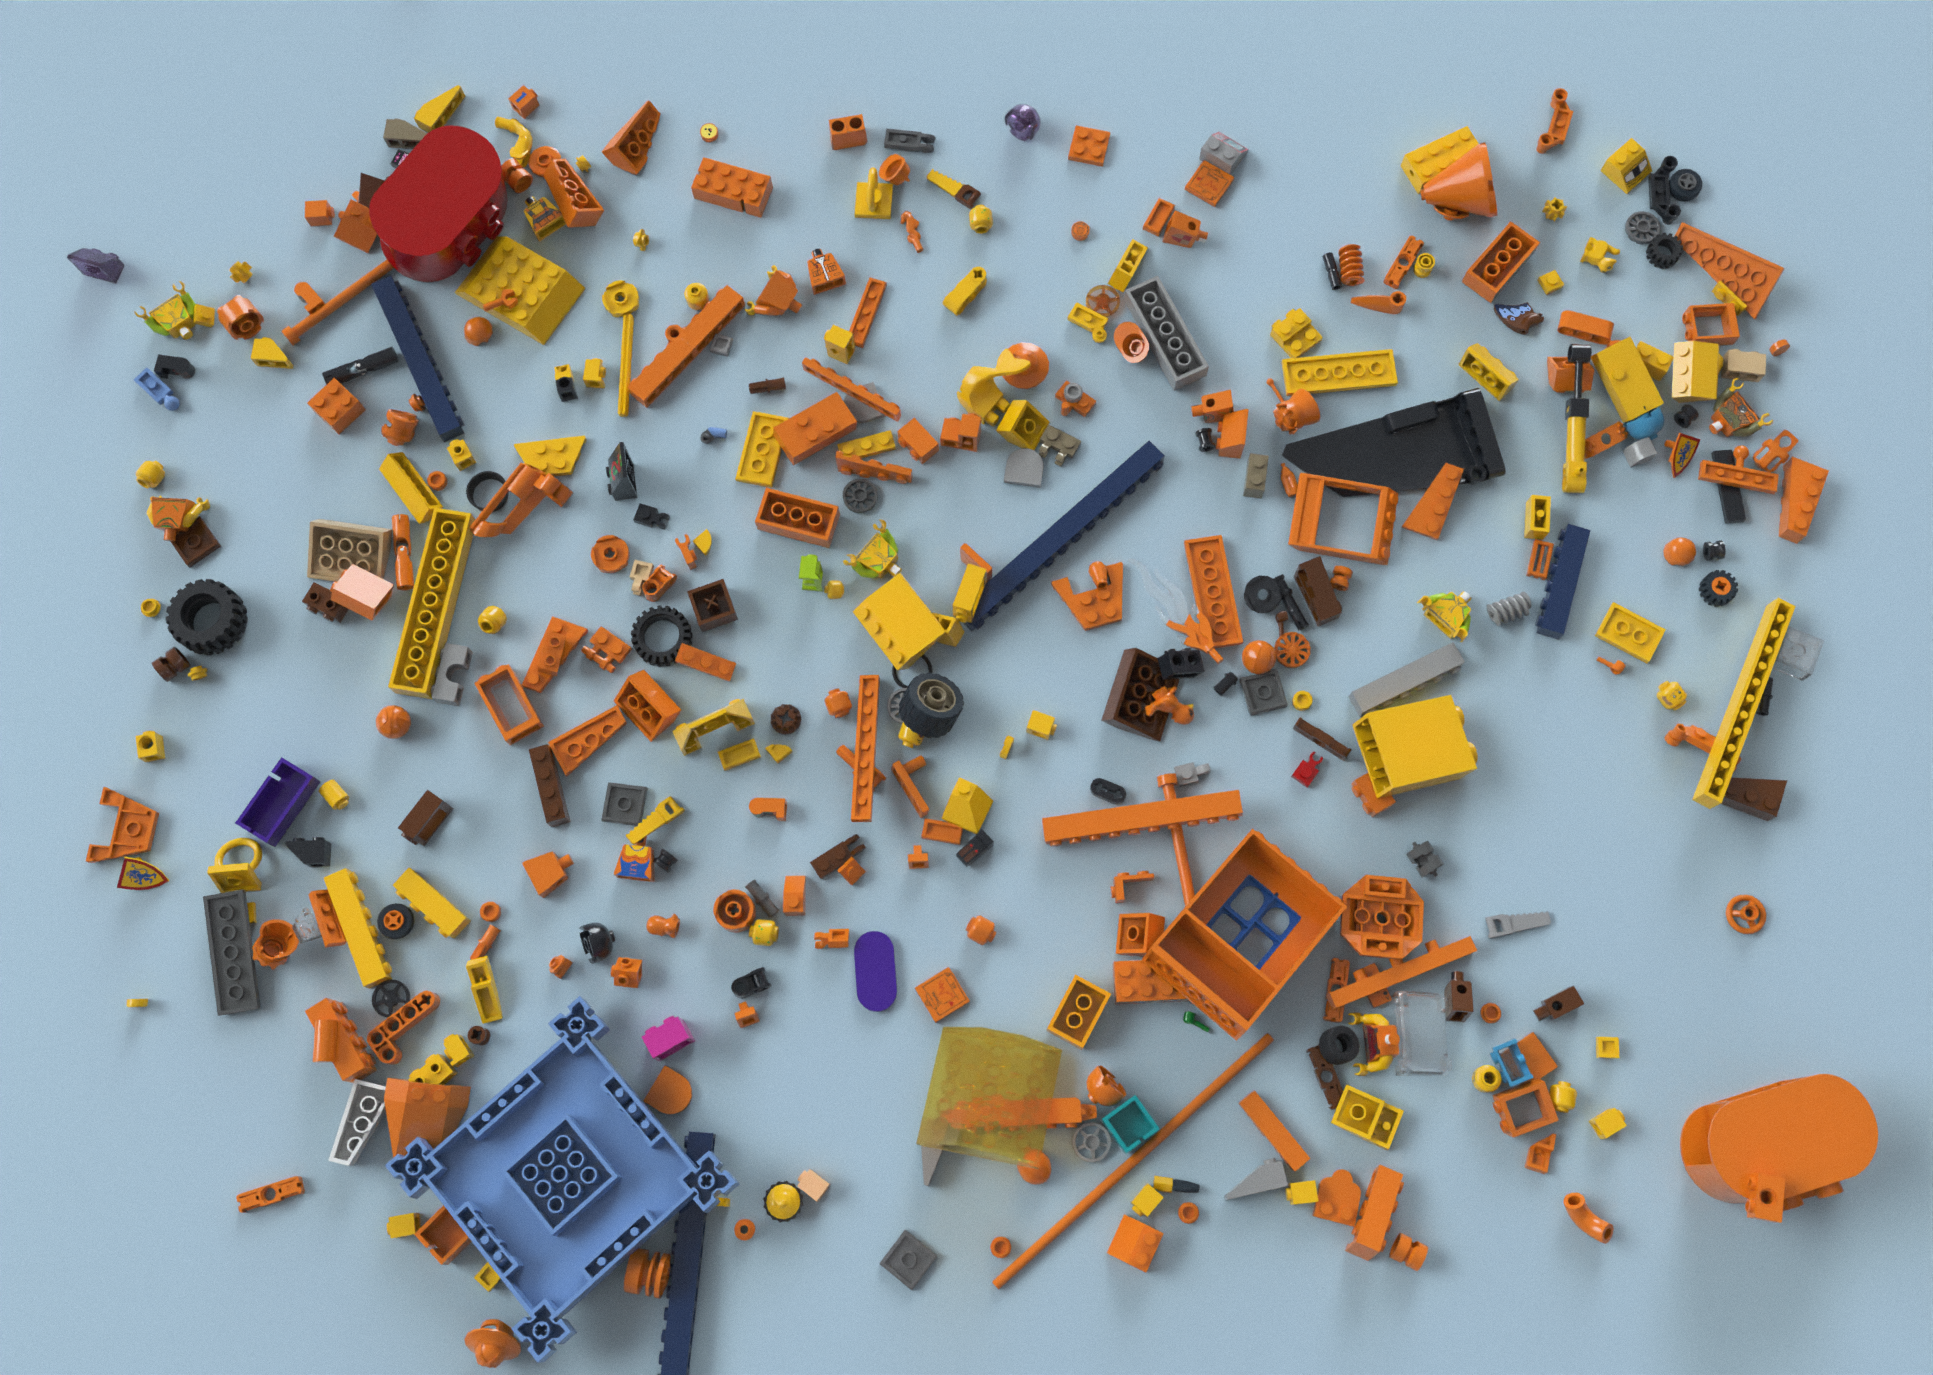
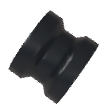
M1685 404L1681 411L1674 415V420L1682 428H1688L1691 425V421H1695L1699 414L1693 406Z
M1722 540L1715 543H1704L1703 555L1706 561L1713 560L1714 558H1725L1726 549Z
M663 848L660 851L659 857L653 860L654 863L668 873L671 870L672 864L678 861V859Z

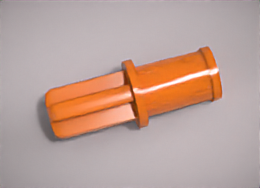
M490 924L482 939L478 940L479 943L470 959L484 957L488 950L492 949L491 945L501 930Z

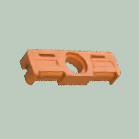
M1409 236L1383 281L1384 284L1398 289L1401 280L1409 271L1420 248L1424 245L1422 240L1419 239L1417 241L1415 240L1416 237ZM1406 259L1408 261V265L1402 266L1399 263V260Z
M1339 958L1330 960L1333 963H1331L1326 994L1331 992L1333 985H1339L1341 988L1347 986L1350 967L1349 960H1339ZM1327 999L1326 1016L1323 1019L1330 1022H1341L1343 1020L1344 1006L1332 1010Z
M294 1176L238 1194L236 1199L241 1205L238 1206L239 1212L246 1213V1210L265 1207L284 1201L285 1198L304 1194L305 1189L302 1177ZM270 1188L276 1192L275 1198L272 1200L266 1198V1192Z

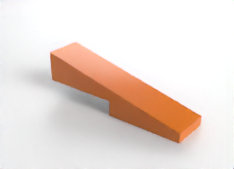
M1255 1090L1238 1103L1290 1170L1297 1171L1311 1159Z

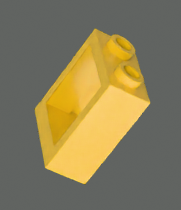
M969 563L966 567L953 602V617L959 622L972 623L987 582V571L985 568Z

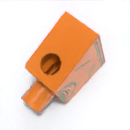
M1231 390L1204 395L1201 397L1202 404L1191 406L1193 417L1204 415L1205 423L1222 421L1224 414L1234 412Z

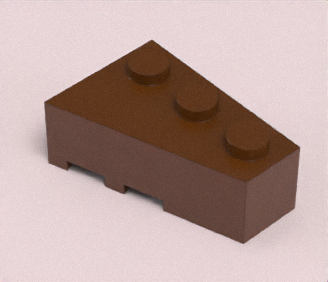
M1321 556L1299 564L1294 574V579L1317 626L1338 619L1342 613V606L1335 596Z
M1731 777L1721 804L1769 821L1777 817L1788 780Z

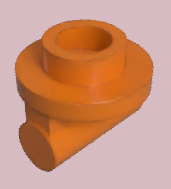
M562 955L555 956L549 963V971L562 979L573 962Z

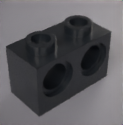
M1185 648L1180 651L1168 649L1164 651L1162 656L1158 657L1163 680L1195 678L1205 672L1199 650H1191V648Z

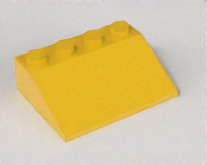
M901 573L868 596L853 611L897 671L909 669L946 633L945 629Z

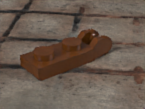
M858 834L848 838L845 842L842 841L810 862L820 879L833 873L850 857L854 858L866 849L864 844L857 846L851 852L847 848L858 841L860 838Z

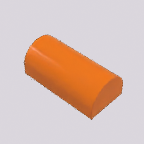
M315 1020L313 1063L335 1062L337 1020Z

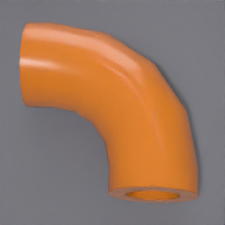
M1576 1192L1567 1194L1564 1198V1206L1573 1222L1590 1237L1604 1244L1608 1243L1613 1235V1225L1595 1215L1588 1208L1583 1195Z

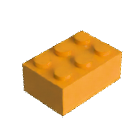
M1075 974L1046 1031L1082 1050L1111 993Z

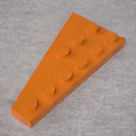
M1682 222L1675 235L1678 237L1677 240H1681L1682 243L1680 245H1683V250L1717 283L1719 281L1724 283L1746 304L1745 310L1756 320L1785 268Z

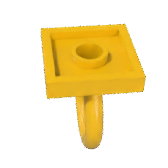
M875 167L869 170L868 183L857 182L855 218L891 219L893 184L878 183V174Z
M236 838L227 842L219 849L214 860L215 866H208L207 874L221 893L242 889L245 891L261 890L262 883L254 870L262 860V848L253 839ZM246 845L254 851V858L250 864L223 865L224 856L234 847Z

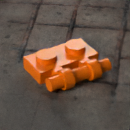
M601 626L589 640L594 647L590 649L584 646L581 652L590 661L593 660L598 663L599 667L604 671L607 670L613 673L616 667L612 665V662L615 660L621 664L632 648ZM600 651H603L608 656L606 658H602L598 654Z

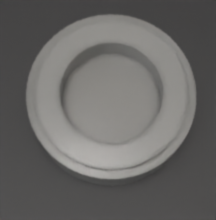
M1070 383L1065 387L1064 397L1068 402L1075 403L1082 398L1083 391L1079 384Z

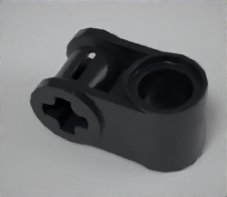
M758 968L735 979L731 985L734 995L742 999L770 988L772 985L768 983L764 973L765 968ZM738 984H745L746 990L743 993L736 992Z

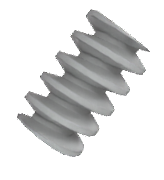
M1521 592L1520 595L1515 594L1513 597L1509 596L1506 600L1501 599L1499 602H1493L1492 605L1487 604L1488 615L1497 626L1501 625V619L1505 624L1508 623V617L1511 621H1514L1515 614L1519 619L1522 618V612L1525 616H1528L1529 609L1531 608V600L1526 592Z

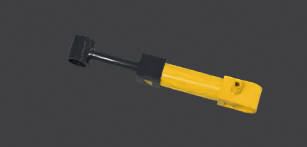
M1570 344L1567 354L1568 362L1575 364L1574 398L1567 400L1565 407L1567 442L1566 463L1563 464L1562 491L1567 493H1584L1586 489L1587 462L1584 461L1589 399L1582 398L1583 364H1588L1591 359V345Z

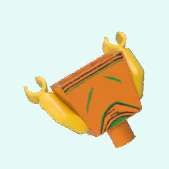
M161 495L159 498L152 496L150 497L151 503L146 514L154 528L164 531V541L175 542L176 532H187L199 514L210 508V503L208 499L203 502L201 497L196 499L197 504H195V502L188 499L162 498Z

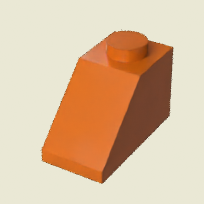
M786 876L783 891V913L785 916L805 915L806 876Z

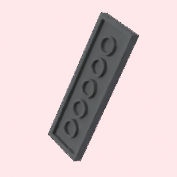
M242 889L203 896L218 1016L260 1009L246 891Z

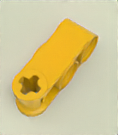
M974 267L957 284L952 292L944 298L942 304L956 316L960 315L965 307L986 286L985 269Z

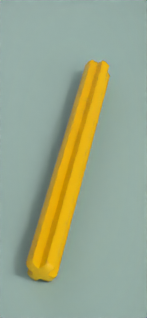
M625 314L623 316L618 414L620 417H627L629 413L630 392L627 387L631 378L634 325L632 314Z

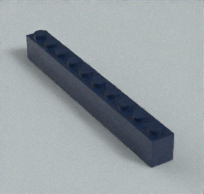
M392 276L372 283V288L439 436L446 442L464 434L462 426H465L461 416H457L455 413L458 409L454 401H450L448 398L451 394L447 386H443L441 382L444 380L439 370L436 371L434 367L437 363L433 355L429 356L427 352L430 348L426 340L422 341L421 336L423 332L420 326L414 323L417 319L413 311H409L407 308L410 304L406 296L401 294V291H403L399 281H395Z

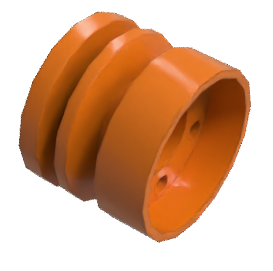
M638 1248L629 1257L624 1279V1292L638 1295L642 1291L643 1286H645L646 1296L650 1297L654 1290V1298L660 1299L669 1281L671 1256L668 1253H663L661 1257L660 1252L656 1251L652 1259L649 1260V1250Z

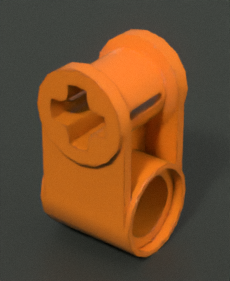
M659 565L643 584L642 589L646 599L651 602L658 601L675 583L677 575L667 571L664 565ZM651 588L657 589L654 593H648Z

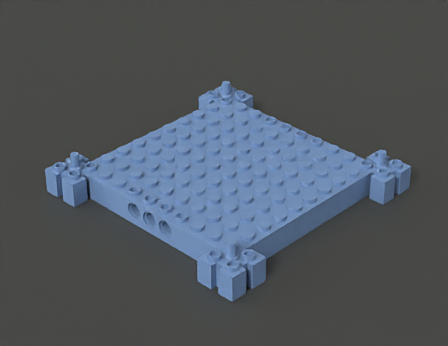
M581 996L567 1006L571 1011L566 1016L559 1013L548 1023L561 1039L435 1149L431 1147L426 1139L417 1137L405 1147L408 1154L405 1156L397 1154L385 1165L394 1178L404 1180L399 1185L410 1198L418 1199L431 1188L530 1315V1317L521 1319L511 1329L521 1342L530 1341L532 1345L527 1350L537 1363L545 1362L557 1351L554 1344H565L577 1333L567 1319H562V1317L692 1199L703 1212L709 1213L721 1202L717 1198L720 1193L728 1196L740 1185L729 1171L724 1170L721 1172L719 1170L724 1165L710 1150L696 1161L700 1167L698 1168L591 1040L592 1038L597 1041L600 1040L610 1029L600 1017L594 1014L593 1008Z

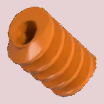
M1356 244L1345 245L1338 252L1341 282L1348 286L1360 285L1365 281L1362 277L1364 275L1362 271L1364 267L1361 264L1363 262L1361 258L1362 252L1359 251L1361 246Z

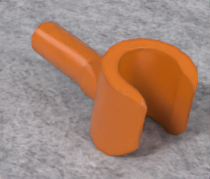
M1599 656L1596 660L1608 666L1615 675L1620 674L1626 666L1620 660L1614 664Z

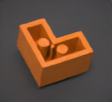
M968 413L962 414L961 421L954 417L944 418L940 437L941 446L977 452L981 436V417Z

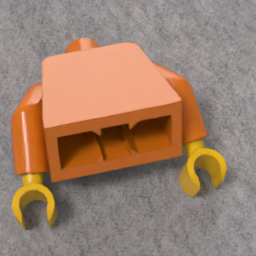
M775 265L771 266L773 272L767 271L770 280L755 303L757 305L748 301L747 305L752 308L744 310L748 315L756 313L778 316L783 315L788 308L797 314L802 304L794 299L798 290L792 276L777 270Z

